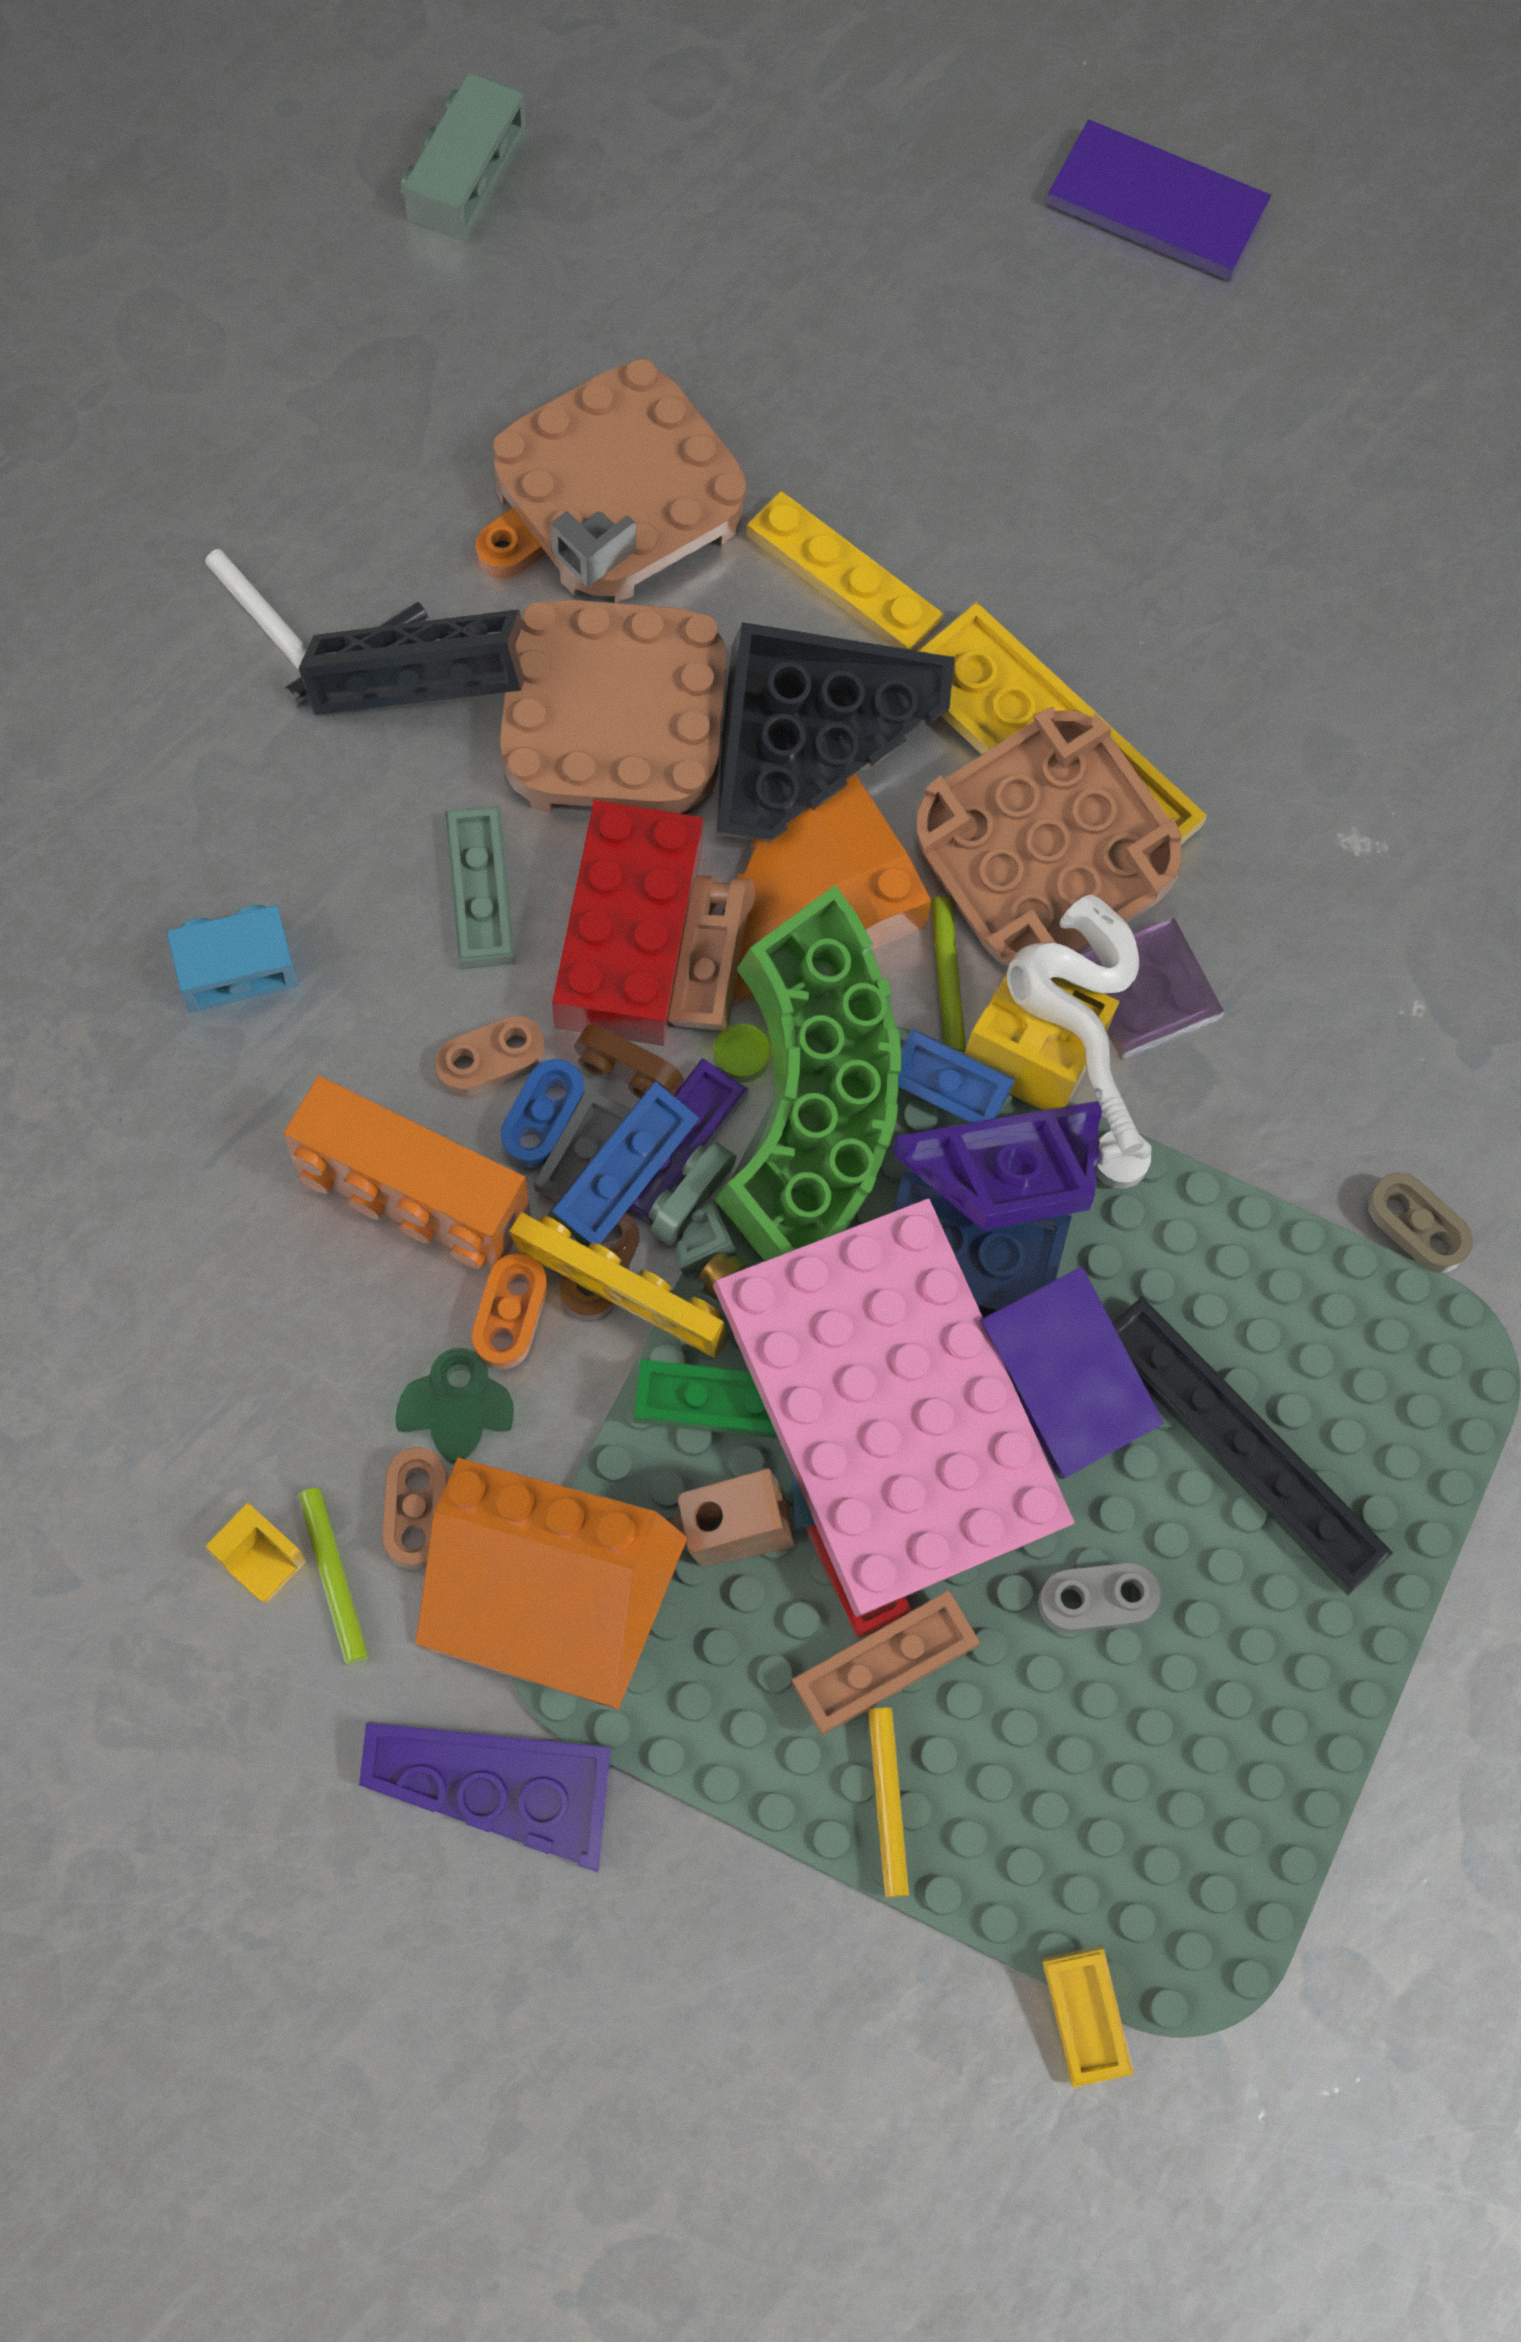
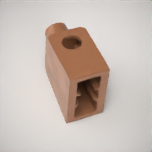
M770 1469L760 1470L682 1492L678 1495L681 1515L665 1518L687 1537L682 1551L689 1550L690 1555L701 1566H710L797 1547L785 1491ZM723 1518L717 1529L708 1532V1528L714 1520Z

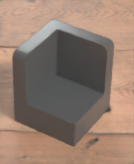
M566 511L551 522L552 553L588 588L636 551V523L629 516H626L614 524L603 512H596L580 524Z

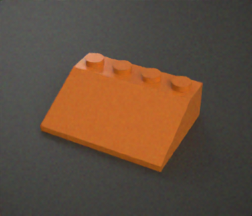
M457 1458L433 1515L415 1644L426 1650L619 1710L687 1537L656 1511Z

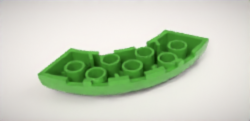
M836 884L750 947L736 969L755 997L768 1028L775 1068L774 1094L765 1132L755 1153L745 1168L725 1185L714 1200L765 1261L847 1229L877 1179L876 1175L883 1162L886 1149L890 1145L896 1124L898 1074L901 1072V1045L899 1028H895L889 997L892 994L888 979H883L871 947L873 943L868 933Z

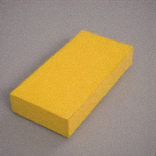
M1099 1945L1042 1958L1072 2088L1134 2075L1104 1946Z

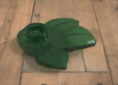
M453 1348L443 1352L436 1358L432 1364L430 1375L416 1379L406 1386L396 1409V1427L401 1433H413L430 1429L431 1438L438 1452L450 1464L455 1465L457 1458L466 1460L475 1452L481 1441L484 1429L494 1432H508L511 1430L514 1418V1405L507 1389L489 1378L487 1366L476 1352L466 1348ZM457 1370H464L471 1377L467 1385L454 1387L449 1383L450 1375Z

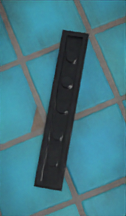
M1143 1296L1112 1323L1146 1389L1347 1596L1393 1554L1388 1546Z

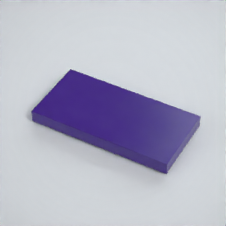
M1088 119L1048 192L1046 205L1230 281L1269 205L1271 194Z

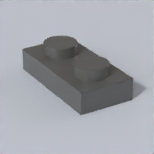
M587 1088L536 1178L534 1190L557 1202L631 1109Z

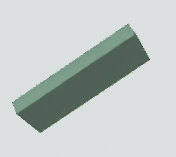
M500 806L445 811L460 969L516 964Z

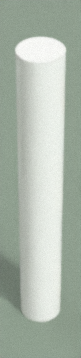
M221 549L212 551L206 557L205 564L298 669L307 650L305 644Z

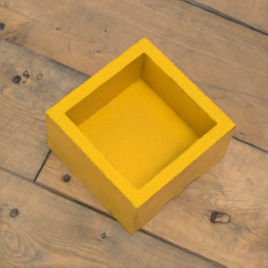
M1006 972L1003 982L993 994L989 1006L985 1008L972 1030L965 1054L1015 1078L1016 1080L1009 1094L1041 1110L1066 1107L1087 1071L1084 1045L1081 1039L1071 1031L1031 1015L1019 1006L1011 996ZM1052 977L1051 981L1082 1001L1095 1012L1107 1033L1120 1001L1104 993L1091 992L1067 981Z

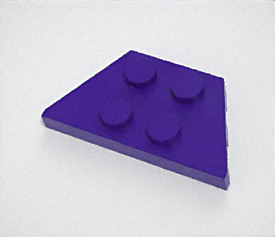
M1098 1101L900 1135L896 1136L893 1153L900 1162L982 1230L1089 1211L1096 1189L1097 1174L1095 1173V1166L1099 1155L1100 1141L1098 1140V1130L1102 1116V1106H1100Z

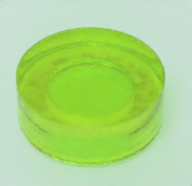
M734 1024L728 1027V1031H722L716 1038L714 1044L715 1066L739 1083L754 1081L767 1069L770 1057L769 1041L765 1034L755 1026Z

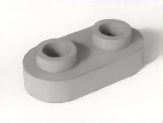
M1123 1563L1069 1569L1055 1573L1046 1581L1039 1594L1038 1607L1045 1623L1061 1633L1073 1634L1138 1626L1147 1621L1156 1611L1161 1593L1155 1576L1147 1568L1138 1564ZM1131 1583L1137 1586L1141 1594L1140 1601L1134 1603L1126 1601L1120 1592L1121 1585ZM1065 1590L1077 1592L1081 1597V1607L1077 1609L1065 1607L1061 1601V1593Z

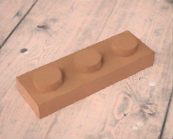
M947 1591L792 1679L791 1685L822 1737L979 1646L980 1641L951 1592Z

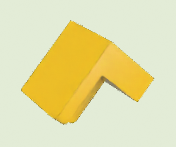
M248 1502L205 1546L211 1556L261 1603H268L307 1562L301 1551Z

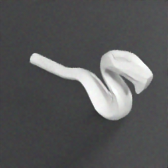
M1087 895L1075 902L1066 911L1059 925L1064 929L1074 928L1079 930L1092 946L1102 966L1095 964L1064 945L1053 942L1028 945L1016 953L1008 967L1007 983L1011 996L1024 1010L1042 1020L1071 1031L1081 1039L1085 1048L1089 1081L1100 1106H1102V1111L1113 1131L1122 1154L1129 1155L1137 1152L1144 1145L1110 1070V1045L1104 1025L1095 1012L1087 1005L1051 981L1052 977L1058 978L1088 991L1102 994L1126 990L1137 976L1139 955L1136 940L1131 929L1105 902L1094 895Z

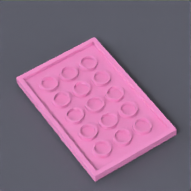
M930 1199L923 1200L716 1280L713 1285L715 1293L855 1617H859L1075 1524L1006 1368L979 1321L983 1317Z

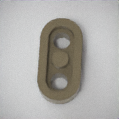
M1391 1173L1383 1177L1371 1191L1368 1198V1211L1374 1223L1422 1267L1432 1272L1445 1273L1456 1269L1467 1258L1473 1244L1470 1228L1463 1219L1419 1179L1407 1173ZM1392 1199L1399 1201L1404 1207V1213L1396 1214L1392 1212L1388 1207L1387 1201ZM1437 1238L1442 1240L1447 1247V1252H1436L1430 1245V1239Z

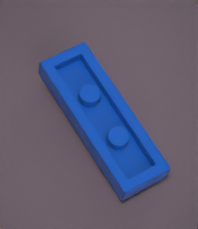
M655 1081L648 1087L549 1211L547 1216L565 1226L571 1232V1236L587 1248L592 1242L601 1244L695 1125L699 1117Z

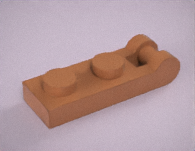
M698 875L695 877L690 895L668 1021L674 1026L728 1031L738 975L736 969L740 964L748 913L752 910L755 899L753 880L734 878L731 883L717 882L714 876ZM716 905H726L724 916L711 915V911Z

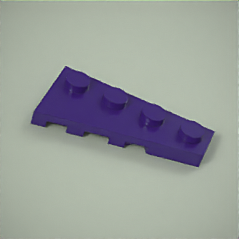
M368 1721L365 1727L359 1785L431 1812L436 1811L461 1820L469 1826L488 1833L491 1831L521 1842L524 1846L540 1852L550 1853L578 1863V1866L598 1873L600 1869L612 1745Z

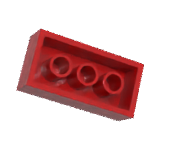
M593 800L552 1000L554 1028L582 1033L586 1025H596L629 1041L665 1046L669 1026L668 1018L693 881L698 873L703 846V817Z

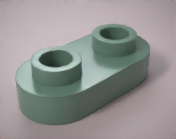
M718 1142L712 1144L708 1149L702 1145L699 1146L689 1157L682 1170V1174L686 1177L674 1192L666 1189L653 1204L648 1214V1217L654 1221L651 1234L669 1246L675 1245L682 1238L686 1227L692 1220L690 1216L694 1210L713 1198L723 1185L736 1162L737 1156Z

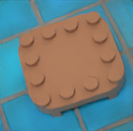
M636 359L628 365L601 373L517 419L502 433L498 434L493 441L495 490L502 505L507 503L511 505L560 570V583L574 595L580 590L593 596H614L615 603L634 597V585L715 539L722 547L736 535L737 524L744 512L746 482L737 460L680 387L663 372L658 371L656 366L646 359ZM566 511L580 524L596 512H603L614 524L629 516L636 523V551L587 588L552 553L551 522Z
M562 600L547 603L534 602L528 605L523 613V625L515 645L525 680L521 691L505 692L500 746L504 779H508L512 788L530 801L531 808L551 813L552 804L592 806L593 800L681 814L698 805L708 793L713 794L718 778L726 681L724 640L718 633L716 621L706 614H698L672 607L579 600Z
M1054 706L1033 714L1034 721L947 778L943 779L939 775L925 789L924 798L917 811L916 829L917 840L923 856L984 948L1003 966L1009 967L1016 953L1031 944L1053 942L1064 945L1079 954L1091 947L1079 930L1074 928L1064 929L1059 925L1066 911L1082 897L1087 895L1098 897L1128 923L1155 906L1171 891L1174 882L1179 877L1182 837L1174 818L1168 819L1110 736L1111 728L1096 714L1091 717L1078 711H1055Z

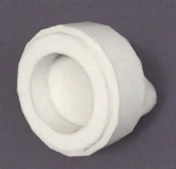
M1113 1131L1107 1132L1099 1139V1155L1095 1166L1097 1177L1104 1184L1113 1188L1126 1189L1137 1185L1145 1177L1151 1163L1152 1149L1150 1143L1140 1136L1144 1146L1137 1152L1123 1155L1113 1135Z

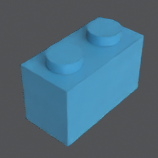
M250 905L239 909L235 915L215 920L195 918L184 922L180 928L166 931L179 989L189 1013L299 987L278 905L269 907Z

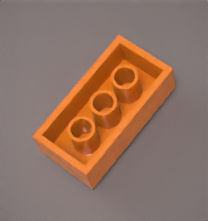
M320 1075L316 1077L283 1133L291 1159L297 1172L300 1173L298 1178L305 1185L323 1194H328L332 1189L350 1198L348 1203L355 1210L370 1218L379 1219L381 1214L401 1223L399 1226L400 1230L410 1238L423 1244H430L433 1239L451 1248L450 1254L456 1260L476 1270H480L483 1265L492 1269L493 1265L500 1258L508 1255L514 1244L509 1230L521 1212L528 1216L531 1214L525 1176Z

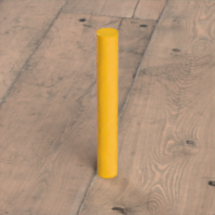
M888 1707L874 1708L868 1710L884 1896L885 1898L909 1896L893 1711L892 1708Z

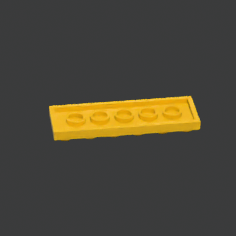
M977 602L919 650L921 652L955 657L950 709L941 717L981 754H984L1034 721L1033 714L1053 706L1055 711H1078L1091 717L1096 714L1111 728L1110 736L1168 819L1174 818L1182 837L1181 845L1204 825L1207 815Z

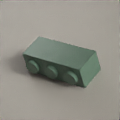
M468 72L458 90L453 89L446 100L444 116L437 128L431 127L423 142L420 158L415 166L410 165L406 169L402 177L400 193L405 199L408 220L463 240L526 127L523 92Z

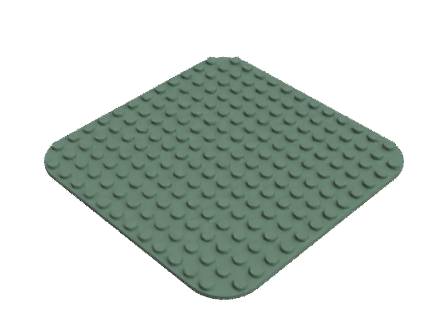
M895 1027L899 1028L900 1045L902 1050L911 1030L902 1027ZM898 1087L896 1101L898 1111L890 1145L886 1149L883 1162L876 1175L877 1179L870 1194L865 1198L846 1230L892 1213L903 1172L914 1173L900 1162L893 1153L896 1136L969 1124L970 1122ZM1008 1094L997 1118L1043 1110ZM1070 1101L1067 1106L1077 1105V1104H1075V1103H1073V1102ZM772 1102L731 1179L745 1168L755 1153L765 1132ZM1101 1116L1099 1122L1098 1140L1107 1132L1112 1131L1107 1119ZM1138 1133L1150 1143L1152 1149L1151 1163L1145 1177L1137 1185L1126 1189L1113 1188L1104 1184L1098 1177L1096 1178L1095 1197L1089 1211L1068 1214L1072 1218L1056 1279L1082 1266L1112 1323L1143 1296L1388 1546L1393 1554L1350 1595L1347 1596L1149 1391L1148 1393L1164 1424L1064 1479H1058L1042 1448L1075 1524L906 1596L909 1606L913 1611L943 1593L950 1591L980 1644L974 1650L871 1708L888 1707L892 1708L909 1886V1896L900 1898H885L868 1710L821 1737L791 1685L792 1679L885 1626L860 1638H856L806 1531H793L797 1545L796 1548L710 1566H701L690 1555L689 1550L682 1551L619 1710L513 1677V1680L522 1700L533 1716L558 1739L612 1745L610 1766L1047 1986L1042 1958L1103 1945L1122 2024L1156 2036L1190 2038L1222 2031L1246 2019L1269 1999L1286 1974L1513 1426L1520 1400V1372L1514 1347L1503 1324L1478 1295L1460 1282L1442 1273L1429 1271L1408 1257ZM719 1207L737 1250V1253L729 1256V1258L734 1255L737 1256L747 1268L765 1262ZM703 1269L686 1277L682 1273L673 1289L694 1290L710 1296L703 1289L705 1282L699 1277ZM654 1326L570 1488L653 1510L662 1517L669 1518L681 1515L678 1495L682 1492L760 1470L770 1469L785 1491L793 1527L791 1467L779 1439L633 1422L640 1359L749 1371L734 1336L728 1337L726 1344L715 1359L695 1347L681 1351L676 1337ZM723 1518L714 1520L710 1524L708 1532L717 1529ZM1134 1563L1147 1568L1158 1581L1161 1593L1159 1605L1151 1617L1138 1626L1065 1634L1049 1627L1039 1612L1038 1598L1041 1589L1052 1575L1063 1570ZM1131 1583L1121 1585L1120 1592L1126 1601L1132 1603L1140 1601L1141 1594L1137 1586ZM1065 1590L1061 1593V1601L1065 1607L1069 1609L1081 1607V1597L1077 1592Z

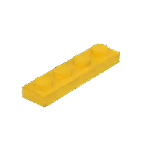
M780 491L747 524L746 536L891 647L916 651L941 625L943 613L784 492Z
M521 1212L509 1230L517 1251L527 1254L544 1266L716 1359L726 1344L728 1338L724 1321L720 1320L722 1315L715 1307L696 1297H691L689 1302L670 1293V1285L650 1271L641 1270L637 1275L619 1265L621 1262L620 1258L600 1244L592 1242L587 1248L570 1238L571 1232L556 1220L547 1216H541L538 1221Z

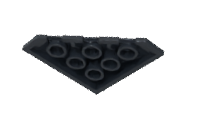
M742 622L732 643L716 835L771 843L787 831V823L810 807L814 811L848 785L846 780L868 763L873 767L902 746L907 741L905 736L926 720L932 724L950 709L955 657Z

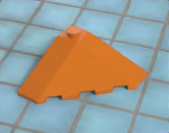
M853 774L846 780L848 785L817 809L813 811L809 807L787 823V831L771 843L752 840L751 848L754 851L745 873H738L737 878L753 880L755 887V899L753 908L748 913L740 962L750 947L835 884L858 915L873 943L872 950L926 928L931 899L907 852L856 774ZM739 972L732 1006L754 998L749 986Z

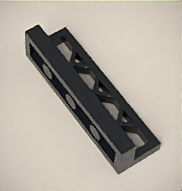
M517 609L313 635L298 669L314 715L521 691L525 678L515 645L523 621L520 611Z

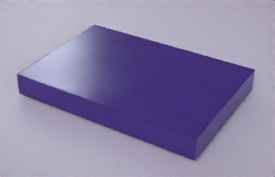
M1082 1266L979 1320L1006 1368L1029 1422L1058 1479H1064L1164 1424Z

